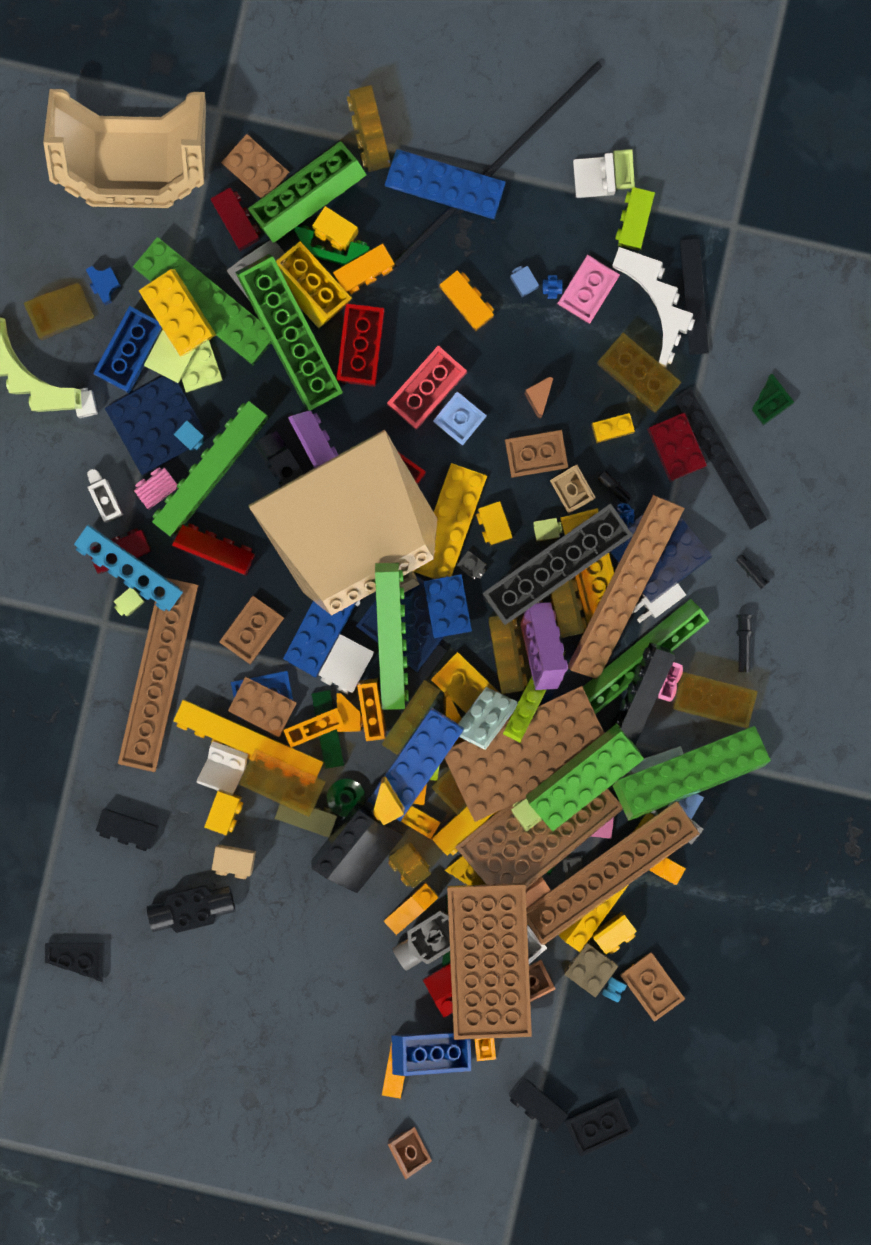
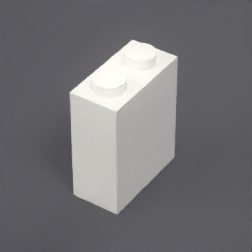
M340 634L319 673V676L322 677L321 681L330 686L332 683L338 685V690L345 694L353 693L374 652Z

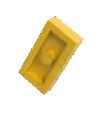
M412 805L401 820L402 823L430 839L441 823Z

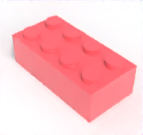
M437 346L387 402V405L417 430L467 374V370L440 346Z

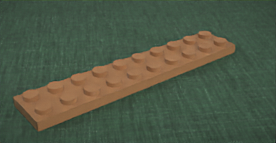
M653 495L568 664V669L595 679L601 675L685 509L684 507Z
M169 578L166 579L182 589L183 593L170 611L167 609L163 611L155 605L156 601L154 603L118 764L156 772L199 586ZM158 586L157 596L161 597L165 594V590L163 587Z
M676 801L526 909L528 925L541 945H545L700 834L680 803Z

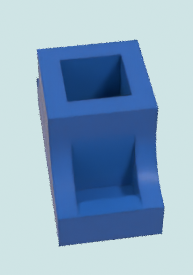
M93 266L87 268L86 271L92 281L89 285L94 294H99L105 306L112 303V293L121 287L112 268L110 267L103 271H98Z

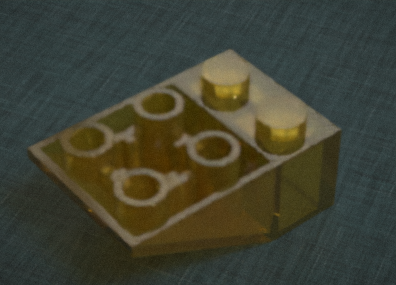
M80 283L38 296L24 303L38 338L41 341L94 319Z

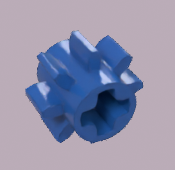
M548 275V280H543V294H548V299H557V294H562V280H557V275Z
M621 503L617 505V509L614 508L626 526H628L629 522H634V509H631L628 504Z

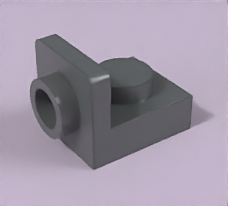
M470 551L456 565L474 580L476 577L480 579L487 571L484 568L487 564Z

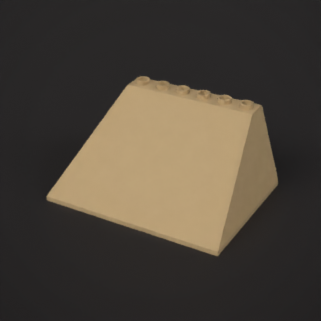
M385 430L248 505L303 593L331 616L376 591L375 563H399V570H403L404 576L434 559L437 517Z

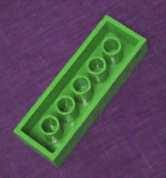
M340 141L249 207L248 210L274 243L345 192V190L359 182L366 176V173L358 160Z
M616 724L528 793L526 798L529 805L548 827L554 831L642 762L644 758L637 747Z

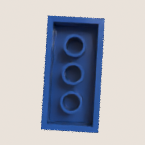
M129 306L93 374L130 394L162 330L159 322Z
M454 1031L391 1035L392 1075L412 1076L471 1071V1039L454 1040Z

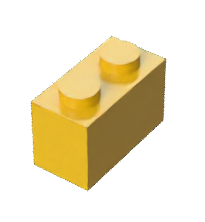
M630 413L592 423L596 443L635 432Z
M500 501L478 509L479 513L476 514L479 525L483 524L485 531L482 534L485 543L489 542L491 546L513 538Z

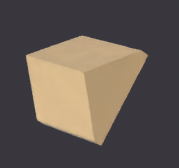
M578 465L571 467L550 480L568 514L595 499Z

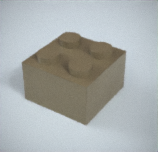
M587 942L563 973L596 998L618 968V965Z

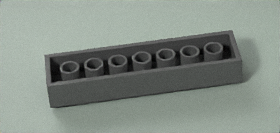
M609 504L482 594L505 626L633 535L613 506Z

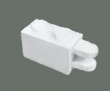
M90 469L87 472L91 483L88 489L103 521L108 523L124 515L108 480L102 479L99 471Z
M676 584L653 603H650L645 595L642 594L644 598L635 606L632 613L637 612L645 605L648 611L639 616L638 622H642L650 615L656 618L686 596L679 584Z

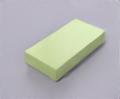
M632 149L613 151L615 190L632 189V187H635Z

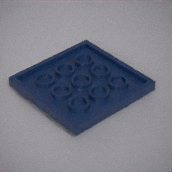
M165 376L158 378L105 408L142 476L190 450L174 435L186 421L205 437L203 441L209 439L179 383Z
M644 514L627 526L632 535L635 533ZM681 517L642 592L650 603H653L712 558L710 552ZM631 538L610 552L618 563Z
M416 576L419 585L406 591L404 599H401V605H405V616L401 617V620L406 625V634H402V639H406V651H403V656H407V665L418 673L444 637L434 639L424 581ZM375 600L356 627L378 642L377 603Z

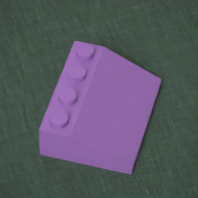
M310 410L288 417L314 468L338 456L335 447L330 448L327 442L331 439L326 430L321 431L318 425L322 422L317 413L312 414Z

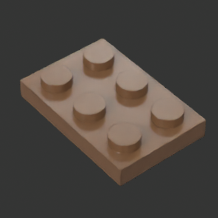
M247 134L221 162L261 199L277 188L290 174L288 170Z
M562 430L505 440L511 478L568 468Z
M252 596L222 637L220 643L251 665L284 617L255 596Z
M245 677L228 711L280 737L297 703Z
M651 952L620 974L654 1022L685 1000Z

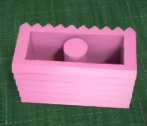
M160 467L151 473L152 477L147 481L143 479L135 485L137 488L134 492L147 509H151L177 489L178 484L165 467L162 470Z

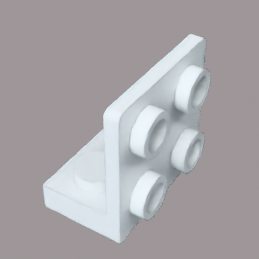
M606 153L604 157L575 159L573 161L577 198L615 194L613 153Z
M212 741L208 759L197 779V783L233 795L246 769L248 754Z

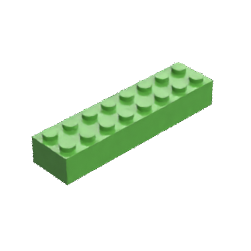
M158 237L133 266L136 271L150 282L170 269H175L215 331L216 336L252 366L256 364L272 344L259 319Z
M268 254L236 271L235 273L305 408L310 411L342 394L343 392L274 257Z
M248 401L247 404L242 403L237 410L238 415L235 419L231 418L226 423V430L223 434L219 433L214 438L212 448H207L202 453L201 458L203 459L200 463H195L190 468L189 473L191 474L188 478H183L178 483L176 493H171L165 500L166 505L164 508H159L154 513V520L152 522L170 537L174 538L178 534L182 525L186 524L268 421V416Z
M753 726L617 780L613 788L629 821L762 768L771 760L756 727Z

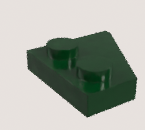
M770 374L758 400L752 408V412L764 426L792 406L794 401L775 376Z

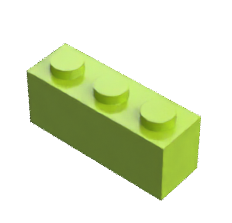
M632 187L631 192L627 191L625 203H628L627 209L622 210L620 221L623 222L622 229L618 228L615 238L619 240L618 246L640 251L655 192Z

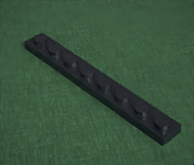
M691 388L675 396L673 399L680 411L685 413L694 435L749 529L751 530L767 521Z

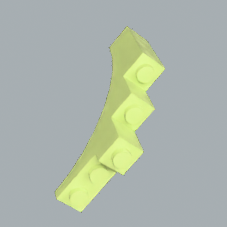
M0 317V377L8 376L6 387L9 393H31L29 397L31 411L46 412L82 409L80 389L52 386L38 379L27 370L11 346L5 319Z

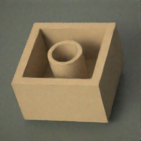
M217 845L215 847L212 870H215V874L227 876L228 873L235 874L236 878L246 879L247 876L252 875L256 851Z

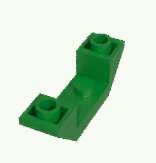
M305 225L295 227V233L301 243L315 258L345 266L370 251V247L366 246L367 243L360 240L350 243L347 256H344V252L333 250V252L326 251V247L320 245L311 247L315 235L314 231H311L312 228Z

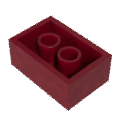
M685 413L647 429L670 482L707 466Z

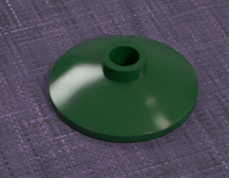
M340 779L334 782L328 790V806L338 816L346 817L357 802L364 806V790L358 782L352 779ZM343 795L349 796L348 802L342 800Z

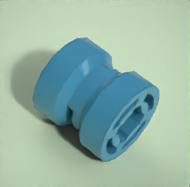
M610 977L608 987L603 990L602 995L619 1003L621 993L625 991L627 985Z

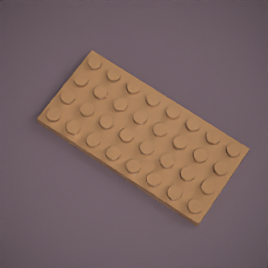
M582 686L538 706L520 743L503 735L509 722L508 720L486 750L467 740L450 749L445 756V760L474 822L525 799L528 793L604 734Z
M606 789L554 831L543 820L528 831H525L512 814L511 809L514 808V804L496 813L457 845L456 849L486 885L525 883L527 889L620 813L623 808L613 794Z
M525 883L447 886L454 1040L532 1037Z

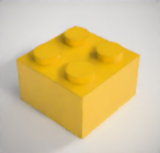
M326 206L312 225L315 236L324 242L327 239L332 244L331 246L338 251L344 250L347 252L350 243L354 241L359 233L357 226Z
M217 791L204 828L223 835H227L229 832L232 833L237 823V820H234L235 815L241 812L244 804L241 802L242 797Z

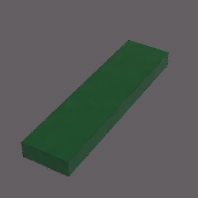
M330 690L311 694L315 717L334 709ZM337 729L319 736L325 769L344 766Z

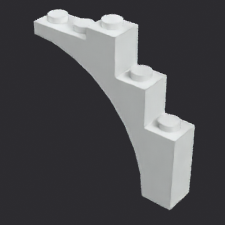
M619 247L613 262V268L627 274L638 282L649 294L659 313L663 330V346L659 365L666 368L667 364H671L675 353H672L674 345L678 346L681 339L679 332L687 334V331L693 328L695 320L692 319L693 313L673 307V304L677 305L680 296L677 293L678 288L657 281L662 279L665 268H662L663 262Z

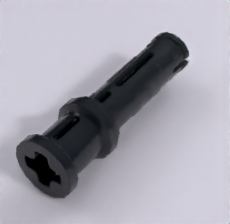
M736 614V618H738L736 634L739 636L738 672H750V636L753 634L751 630L753 615Z

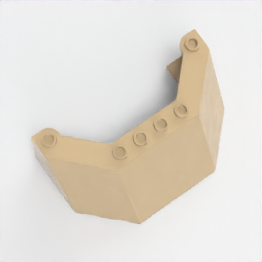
M50 89L43 142L49 181L55 185L61 184L65 187V191L75 197L80 196L84 198L86 203L92 207H171L175 200L183 199L191 193L193 188L196 186L199 188L204 184L205 92L189 93L185 101L162 117L99 116L70 98L67 91L63 89Z

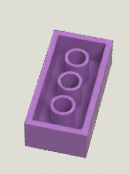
M536 603L525 611L520 623L535 690L558 689L561 681H563L565 672L568 670L567 660H564L563 656L564 646L563 643H560L559 639L560 629L556 626L555 622L556 612L552 610L551 603Z

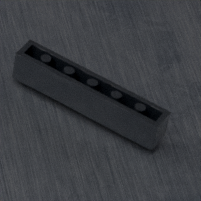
M651 642L645 648L642 661L636 667L635 676L628 685L627 694L620 703L617 716L612 720V727L617 724L634 745L638 741L676 657L670 649Z

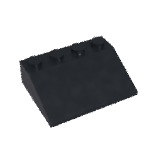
M357 802L312 858V869L327 880L358 893L404 834L388 823L383 825L381 820L378 821L375 818L373 812Z

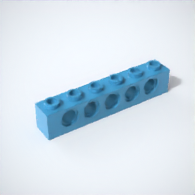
M89 524L74 543L77 547L76 551L84 556L86 554L93 558L91 561L96 565L107 567L109 574L115 578L120 576L125 580L123 582L131 589L135 587L140 590L139 594L147 600L153 599L157 602L155 605L163 611L166 609L170 611L183 593V590ZM93 542H98L101 545L100 552L92 551L91 544ZM109 553H114L117 556L116 563H109L107 561ZM125 564L133 567L132 574H125L123 572ZM142 575L147 576L149 584L141 585L138 578ZM158 586L163 587L165 590V594L161 597L154 593V589Z

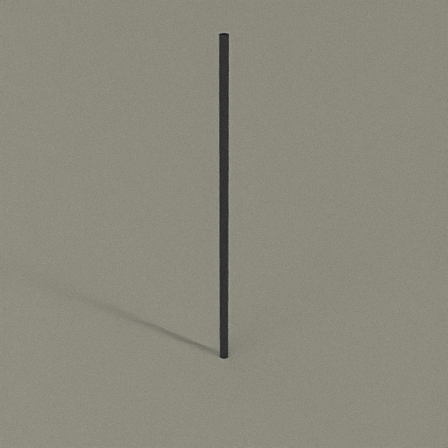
M596 62L482 175L491 177L602 68V65ZM449 206L393 261L394 264L399 267L458 208Z

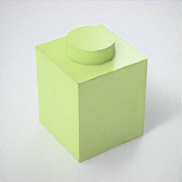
M557 518L533 522L536 542L559 538V534L562 533L561 522H557Z
M129 588L114 601L116 604L114 608L121 616L123 614L129 616L146 601L134 588Z
M527 798L524 801L516 802L513 805L514 808L511 809L512 814L525 831H528L542 821L541 817L529 805Z

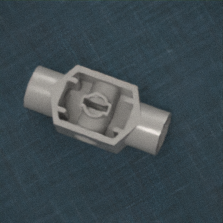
M443 910L439 911L407 931L408 939L392 948L399 963L406 971L422 961L430 964L450 951L449 914Z

